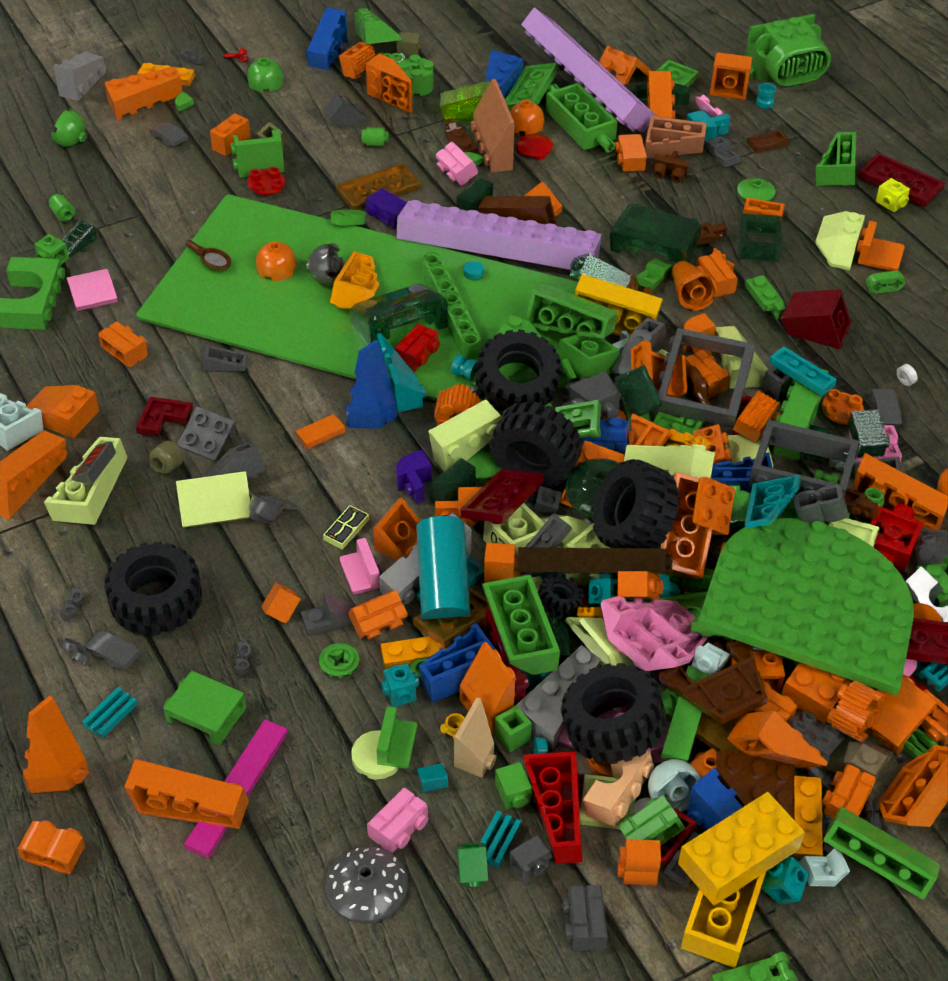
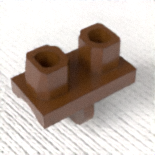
M673 151L672 155L665 154V156L656 154L654 157V176L664 178L665 173H670L671 180L680 183L683 177L688 176L689 162L684 161V158L678 157V151Z

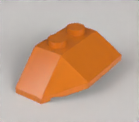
M934 745L928 749L929 752L919 755L902 767L878 801L885 821L907 826L931 827L948 802V747Z

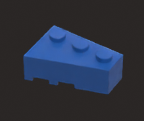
M491 50L485 79V91L491 80L496 79L502 95L506 99L523 71L524 59Z

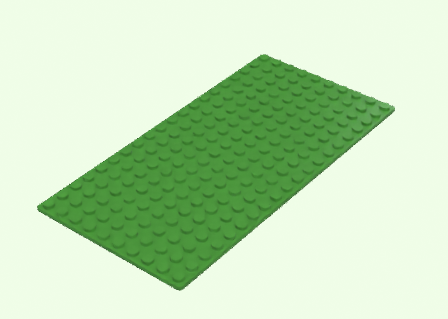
M228 194L222 199L192 241L201 247L216 248L227 253L231 258L230 268L223 271L213 270L200 261V255L186 247L136 313V317L140 321L353 379L357 378L354 371L359 351L377 340V334L381 333L389 344L395 348L419 323L426 326L427 329L431 328L439 333L440 347L438 351L432 353L424 366L421 365L414 372L418 378L419 385H424L425 398L437 401L439 391L447 390V388L451 389L457 383L459 385L464 384V386L468 385L469 388L472 386L470 385L471 381L465 379L463 375L456 376L451 373L452 363L460 352L423 275V255L425 253L437 252L441 255L480 335V351L485 347V343L489 339H494V335L498 333L500 327L510 314L522 319L526 318L533 288L546 283L574 294L578 282L430 244L396 239L397 236L354 225H334L330 222V219ZM270 242H282L294 251L297 269L293 271L291 277L285 280L272 281L271 277L265 276L264 279L257 273L256 256L263 245ZM334 243L340 249L337 253L339 257H343L344 265L353 251L372 256L375 263L377 281L379 282L376 294L350 309L338 308L335 304L330 303L334 285L318 283L307 270V262L312 251L320 245ZM470 261L482 263L484 266L483 277L477 280L466 278L464 276V265ZM535 328L541 336L548 340V345L552 344L555 347L556 353L558 352L560 339L575 335V333L565 334L559 333V331L540 330V328ZM525 365L524 370L519 373L516 371L508 377V380L526 383L533 381L538 376L532 368ZM501 410L500 412L497 411V412L501 415V417H502V416H503V410Z

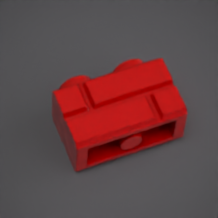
M418 323L394 350L409 368L415 372L421 365L424 366L432 353L438 351L440 347L439 333L431 328L427 329L426 326Z

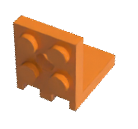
M607 45L599 61L610 73L615 71V78L625 87H627L634 71L648 76L649 71H651L638 58L629 56L623 51L615 50Z

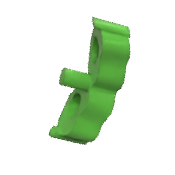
M380 53L394 59L397 64L406 59L403 53Z

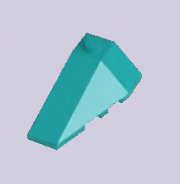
M381 333L377 334V341L380 344L395 395L397 412L423 407V398L426 397L424 385H419L417 376Z

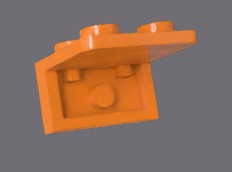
M869 220L868 227H863L861 240L858 243L857 252H860L858 264L887 271H898L905 246L874 238L877 222Z
M700 477L693 523L712 530V535H728L735 488L708 477Z

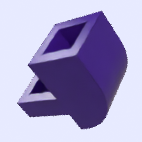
M420 450L410 453L399 460L396 466V485L398 491L405 489L407 496H411L415 504L424 502V485L422 483L432 480V465L424 451Z

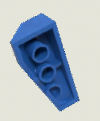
M375 340L361 349L358 354L354 374L357 376L356 383L350 389V394L353 396L351 403L347 404L346 424L349 428H382L397 417L395 395L380 344Z

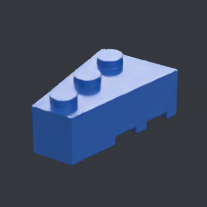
M326 7L312 41L306 50L308 66L328 70L340 54V45L342 43L347 44L346 11Z
M768 452L765 454L762 466L773 468L770 453ZM749 456L744 457L742 462L732 464L731 461L713 464L711 479L726 485H739L740 490L751 493L752 487L749 486V481L755 459H751Z
M477 623L470 627L471 631L463 637L460 635L456 637L454 643L446 650L440 649L419 665L422 688L432 703L460 692V684L484 642H487L492 649H495Z
M715 768L710 770L692 786L687 816L697 822L698 827L700 826L705 831L743 808L734 798L737 795L736 791L732 787L727 790L719 781L717 776L720 773Z

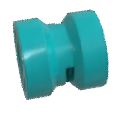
M770 83L760 84L756 105L764 109L773 107L776 86Z
M458 354L452 363L451 373L456 376L463 375L465 379L471 381L476 373L478 360H469L466 356Z

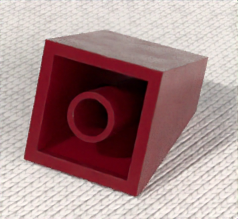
M841 289L794 292L781 317L782 325L785 326L788 335L836 349L841 348L851 325V319Z

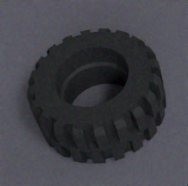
M518 329V332L508 330L503 335L502 333L494 335V339H489L479 353L475 380L480 396H485L484 400L493 404L494 409L499 412L506 410L515 403H520L521 405L524 402H530L531 404L537 402L542 403L543 406L552 402L558 389L562 371L561 359L559 354L556 353L555 347L552 344L548 345L547 339L543 336L541 338L537 337V333L532 331L531 333H526L525 330ZM509 363H522L532 368L538 377L530 382L517 383L505 378L500 373L499 368Z
M524 402L521 405L519 403L511 406L510 409L506 410L491 435L490 449L492 457L496 459L495 462L499 468L542 473L544 482L540 486L553 488L563 484L570 476L581 455L582 441L579 438L580 435L577 428L573 427V422L570 419L567 420L562 412H556L553 410V407L548 405L546 407L542 406V403L535 402L531 404L530 402Z
M630 459L616 465V468L608 472V477L603 479L600 490L596 492V501L593 502L592 506L594 510L592 514L593 530L599 541L610 548H658V544L663 543L667 539L666 535L672 531L674 527L672 524L677 519L678 513L676 511L680 500L677 498L679 489L676 486V482L673 476L666 470L642 460Z
M146 542L140 544L137 548L133 546L127 549V553H121L116 558V562L111 563L105 575L104 587L112 616L120 626H125L131 632L138 631L140 635H147L148 633H153L154 636L161 635V632L167 631V633L174 631L177 626L181 628L187 623L188 618H193L201 604L202 587L198 566L195 564L194 558L187 554V551L180 547L176 549L175 545L170 543L163 545L162 542H154L147 545ZM164 581L173 584L166 591L156 595H140L135 593L141 586L150 582Z
M609 663L604 664L603 667L598 669L596 667L589 669V673L585 675L582 673L577 677L575 683L572 682L562 698L561 714L573 748L585 758L590 760L593 758L595 762L604 763V761H608L610 764H618V761L624 760L628 762L634 756L638 755L640 757L644 755L646 749H652L656 745L657 739L661 738L666 726V712L656 680L643 669L640 671V668L634 665L627 667L624 663H617V665L611 666ZM613 708H630L624 714L614 718H597L603 712Z

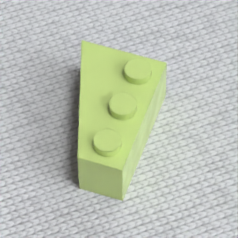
M484 400L428 431L434 461L447 476H450L490 442L491 435L501 420V415L487 400Z

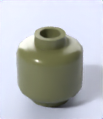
M164 441L150 451V465L159 473H171L182 464L183 452L176 443Z

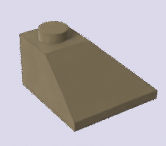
M844 734L846 736L845 739L831 753L827 766L823 767L834 773H837V771L843 773L846 765L850 764L860 769L861 772L875 776L877 781L891 759L893 752L867 738L860 742Z

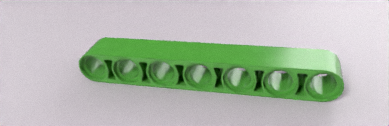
M427 252L423 255V275L460 354L466 356L469 360L477 359L480 353V335L441 255L437 252Z

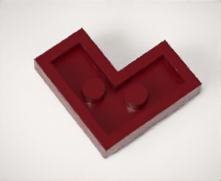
M150 396L136 426L137 434L158 437L165 421L187 424L193 411V404Z

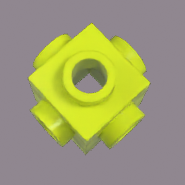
M890 178L879 186L876 202L895 212L907 205L910 188Z

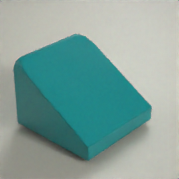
M442 763L417 768L422 793L448 788V776Z

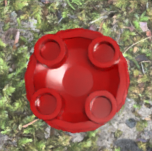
M541 134L524 135L517 140V154L519 156L535 157L537 160H544L546 155L553 150V142L547 136Z
M277 167L260 170L252 169L249 172L247 185L250 190L257 194L272 195L284 188L285 178Z

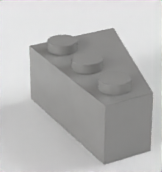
M87 52L72 57L71 60H64L60 65H53L59 96L79 101L106 73L104 58Z

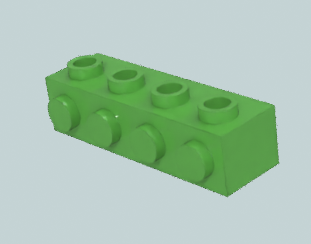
M842 806L828 826L824 842L923 900L938 878L939 863Z

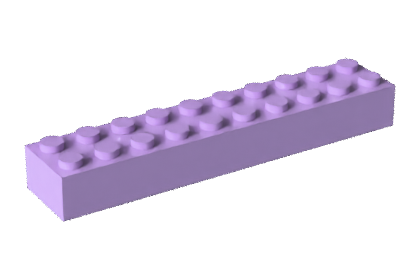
M535 7L521 24L526 29L525 33L532 39L535 37L534 42L542 48L545 47L544 51L551 57L554 56V61L560 66L564 65V70L571 76L574 75V79L583 86L585 84L584 89L591 95H594L600 104H605V109L612 115L615 114L617 116L616 119L621 124H626L632 131L638 130L643 133L649 126L651 116L657 115L555 21Z
M412 200L407 202L397 217L396 239L592 273L599 257L602 234H597L591 230L580 231L573 227H557L555 224H540L534 220L523 221L515 217L506 218L493 213L483 214L476 210L465 211L460 210L458 207L448 208L436 203L425 204L418 200Z

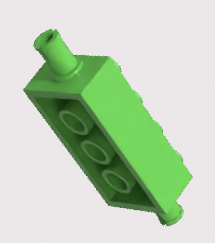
M579 83L559 88L556 84L549 86L547 90L546 112L583 150L601 145L606 152H612L616 147V143L613 140H616L618 121Z

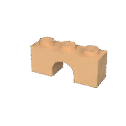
M646 750V753L640 757L638 755L632 757L631 761L625 762L621 760L618 761V764H610L613 777L619 780L613 783H604L598 780L594 782L583 799L587 817L616 827L620 819L626 816L629 805L634 798L639 796L642 785L647 778L649 779L651 772L654 770L649 750Z

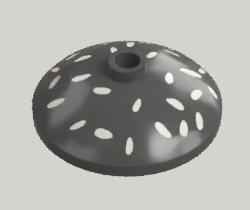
M361 846L344 852L330 865L325 878V893L330 906L338 915L355 923H375L388 918L403 904L408 891V876L402 862L388 850L375 846ZM370 873L367 877H363L361 874Z

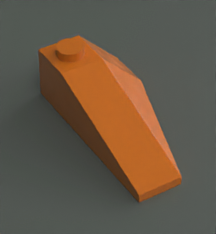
M49 695L28 714L26 737L30 739L29 749L25 750L28 767L23 769V777L27 789L31 793L70 790L76 784L81 783L90 773L78 743L54 698Z

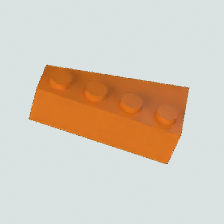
M167 67L158 71H148L144 74L130 75L129 77L104 82L107 100L116 120L122 119V115L127 113L133 115L137 113V109L142 107L151 108L155 102L163 103L174 99L179 93L183 92L181 77L176 67Z
M43 430L0 461L1 517L10 520L66 459V439Z
M865 453L857 470L852 490L863 493L868 488L879 489L884 497L883 508L892 511L897 504L908 505L914 510V519L924 522L923 527L931 530H940L948 508V496Z
M138 759L134 760L124 786L139 814L197 823L203 822L240 829L249 802L244 787L239 784L227 783Z

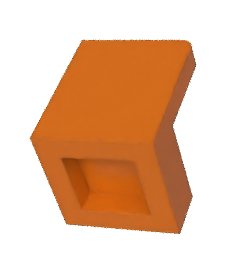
M275 582L261 607L267 615L287 623L301 598L297 592Z

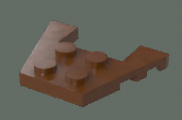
M737 640L728 642L726 648L737 662L736 664L695 683L692 682L681 666L673 667L659 673L660 682L721 725L766 705V691L760 672L757 669L751 646Z

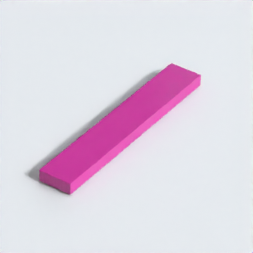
M264 720L224 782L239 784L244 787L247 796H249L286 738L288 729ZM198 822L185 841L184 847L209 859L229 827Z

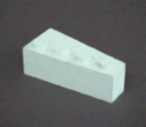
M0 393V446L9 451L43 431L42 411L37 408L29 409L25 403L20 401L16 403L10 401L6 395Z

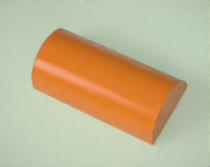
M675 472L673 478L679 489L677 498L680 500L676 511L678 515L672 524L674 526L672 531L668 532L666 535L667 539L659 544V548L667 549L668 555L673 557L672 570H668V574L699 579L703 578L712 530L693 523L700 478Z

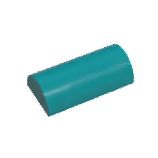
M434 516L421 520L416 525L421 619L471 616L464 521L453 516Z

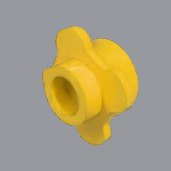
M458 713L450 714L446 718L445 724L440 726L441 733L448 734L454 739L465 719L464 716Z

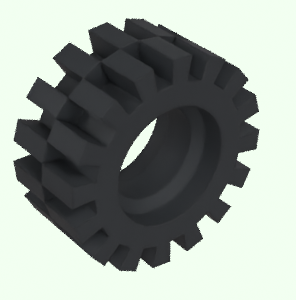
M554 573L553 576L549 574L547 578L543 579L538 595L545 613L550 612V617L553 618L554 615H557V619H562L563 616L566 619L570 616L573 617L577 613V608H579L584 594H582L583 589L579 588L580 584L578 582L573 583L574 579L572 577L566 579L565 574L559 577L558 573ZM555 594H559L565 599L559 598Z

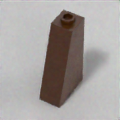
M485 196L478 206L479 213H493L500 217H515L523 221L534 220L540 224H555L558 227L550 196Z

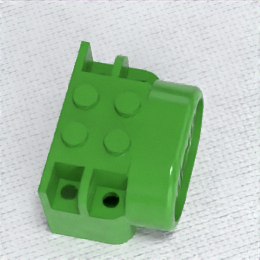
M814 14L750 26L745 56L753 57L751 67L754 69L753 75L760 81L773 80L779 86L790 87L815 81L826 72L831 62V53L820 38L821 28L819 25L814 24Z

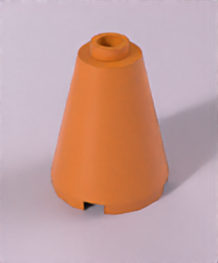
M680 261L674 265L672 275L679 303L685 309L688 308L692 311L708 307L713 302L714 295H717L718 292L715 279L687 261Z

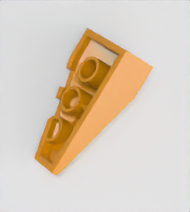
M353 251L334 281L330 303L335 304L338 308L350 309L376 294L379 282L377 281V273H375V263L372 256Z

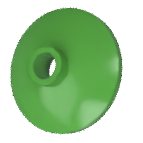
M760 178L745 179L737 187L738 195L745 201L746 198L771 201L776 193L775 187L770 182Z

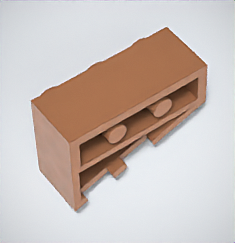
M651 116L645 143L646 159L654 158L656 154L665 156V154L672 155L673 151H678V155L702 153L707 123Z

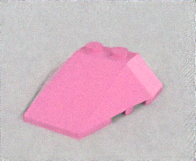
M619 596L602 601L601 608L608 640L615 645L619 652L627 655L634 661L635 666L645 671L673 668L689 663L695 655L696 648L699 645H703L708 638L701 636L698 632L691 631V622L696 617L677 601L652 599L651 603H644L641 598H635L633 602L625 601L624 597Z

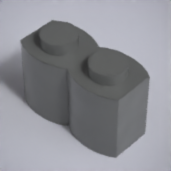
M828 485L817 491L807 490L793 497L795 509L801 521L813 523L814 521H821L823 523L825 521L836 522L849 516L841 485Z

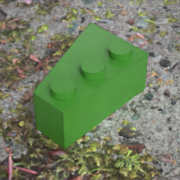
M856 132L836 133L829 144L827 153L823 154L822 161L816 166V186L855 185Z

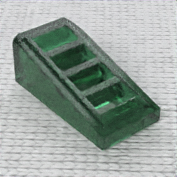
M83 220L74 225L61 239L69 247L67 249L69 258L97 239L96 230L93 225Z

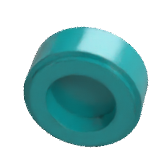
M470 261L464 265V276L466 278L477 280L483 277L484 266L482 263Z
M535 737L533 741V754L548 753L547 740L544 737Z

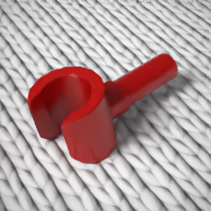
M244 48L239 49L238 53L224 54V58H239V61L243 63L249 60L247 50Z

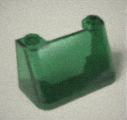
M637 203L628 204L611 229L610 249L612 252L620 254L622 248L625 247V250L629 251L631 246L667 255L668 262H671L673 259L676 263L680 261L690 263L702 234V225L694 218L674 215L644 207Z
M415 284L359 302L350 311V321L366 345L377 340V334L379 333L387 340L390 339V330L425 319L428 325L434 323L438 330L448 327V302L441 293L423 284Z

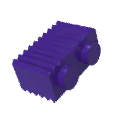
M381 188L365 199L368 215L374 216L381 220L384 225L388 224L396 229L397 217L407 204L406 201L401 200L392 192L384 190V188Z

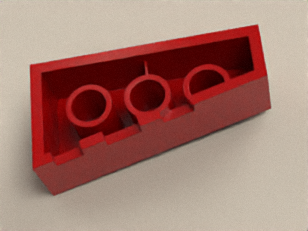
M576 751L523 755L525 771L532 787V793L549 845L554 854L555 863L583 862L579 774Z

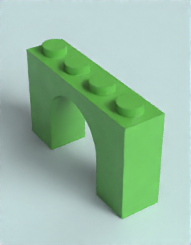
M11 257L6 270L10 286L35 287L40 289V291L33 296L23 299L0 298V328L45 330L48 321H51L52 308L56 306V295L60 293V283L65 278V269L61 267L60 259Z

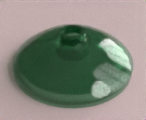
M605 458L586 460L572 469L567 477L565 489L567 499L575 510L592 518L594 513L592 506L597 497L595 495L597 490H600L601 482L603 481L599 479L607 478L608 472L616 468L619 462Z

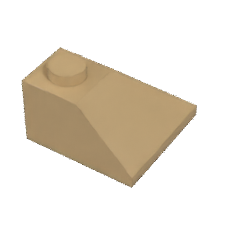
M476 697L454 737V767L483 778L487 769L491 770L493 768L496 755H494V742L482 700Z

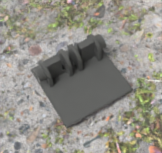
M197 406L177 445L216 461L226 439H233L236 431L233 430L235 421Z
M799 710L787 722L792 728L798 730L803 735V739L810 746L818 749L821 756L827 762L831 758V753L846 737L839 730L833 728L832 725L824 724L817 720L815 715L807 711Z

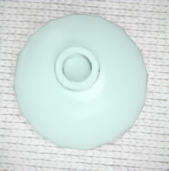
M670 759L656 766L651 772L648 779V792L651 799L660 798L664 795L673 809L676 808L682 812L688 809L692 786L701 777L689 763L679 759Z

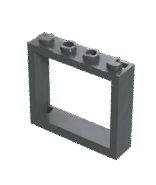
M677 328L676 335L671 336L669 343L671 353H666L664 366H667L666 370L660 373V390L656 389L653 401H657L656 411L734 428L751 367L755 344ZM681 345L742 358L729 409L666 396Z
M768 420L752 467L749 486L752 487L753 483L799 475L762 466L768 445L770 444L846 462L841 483L837 484L841 485L845 497L859 441ZM800 475V487L796 494L807 490L817 491L824 486L836 483Z

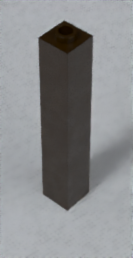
M518 547V572L522 574L618 575V571H648L657 575H668V570H672L673 567L672 555H668V550L662 548Z

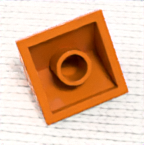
M402 497L394 503L373 528L374 550L396 561L402 556L407 558L413 549L412 547L417 544L416 525L421 521Z

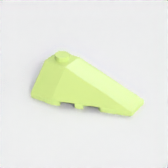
M735 326L715 327V336L747 342ZM755 351L745 388L763 387L765 372L768 370ZM720 353L723 367L727 369L730 375L728 387L729 389L735 388L742 358Z

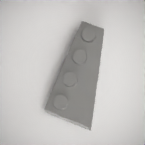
M453 512L449 515L457 517ZM465 524L466 551L468 558L471 556L472 529L467 524ZM417 544L412 547L413 549L407 558L402 556L379 576L380 592L384 595L397 590L403 605L411 603L415 599L416 593L420 591Z
M582 645L558 666V670L550 673L516 704L532 723L531 738L544 737L547 740L548 751L551 753L556 749L558 739L565 728L561 706L562 698L565 692H567V688L572 682L575 683L577 677L582 673L585 675L589 673V669L594 667L596 669L600 668L601 659Z

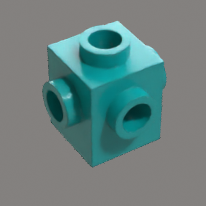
M599 574V579H589V604H599V608H601L603 600L618 596V579H614V574Z
M408 663L400 666L395 665L384 670V681H381V688L384 696H388L392 707L416 701V687H419V680L416 672H411Z
M787 857L767 871L762 889L778 904L799 902L809 873L796 859Z

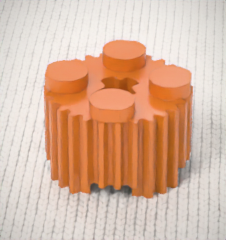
M459 383L451 389L447 388V390L439 391L434 413L437 426L482 402V399H479V396H475L476 393H472L468 385H459Z
M858 681L851 682L848 686L844 684L837 695V698L840 699L839 704L830 711L827 722L831 723L832 727L863 742L868 736L865 734L866 729L872 724L875 725L880 717L883 707L879 706V701L884 700L885 695Z

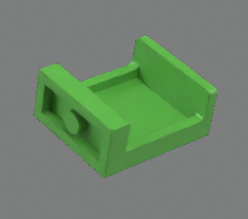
M279 129L272 130V137L239 141L238 136L233 135L234 143H231L232 155L236 154V158L232 160L234 170H238L239 177L249 176V172L252 169L260 170L269 169L270 167H277L280 172H285L282 139Z
M191 670L188 676L180 681L174 695L166 700L163 710L166 722L172 724L177 719L208 733L210 742L220 746L245 711L246 702L243 692Z

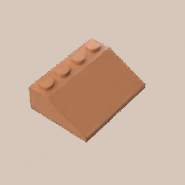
M492 79L473 113V121L470 122L471 131L475 132L476 143H479L480 153L484 155L485 166L488 165L491 173L513 170L514 120L496 79Z

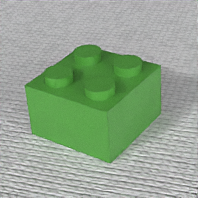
M577 334L560 339L557 354H559L561 360L568 358L576 377L580 380L585 377L590 378L602 372L611 374V370L619 358L620 350L605 339Z

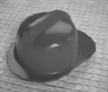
M249 491L252 495L249 515L252 520L264 524L275 522L284 510H297L296 505L284 499L259 495Z

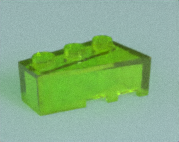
M491 80L441 93L440 108L445 120L452 118L454 121H473V113Z

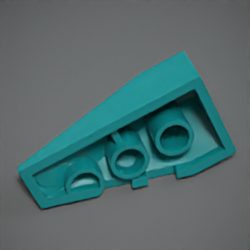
M800 474L753 483L745 528L768 525L777 519L799 490Z

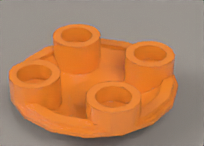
M832 389L821 402V408L825 416L839 424H855L862 420L864 416L863 399L857 394L850 395Z

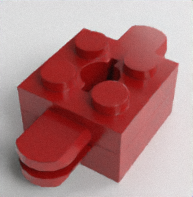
M897 504L892 511L878 506L879 515L870 523V525L879 527L874 548L892 562L899 572L904 573L915 550L914 546L919 541L924 522L914 519V510L908 505Z

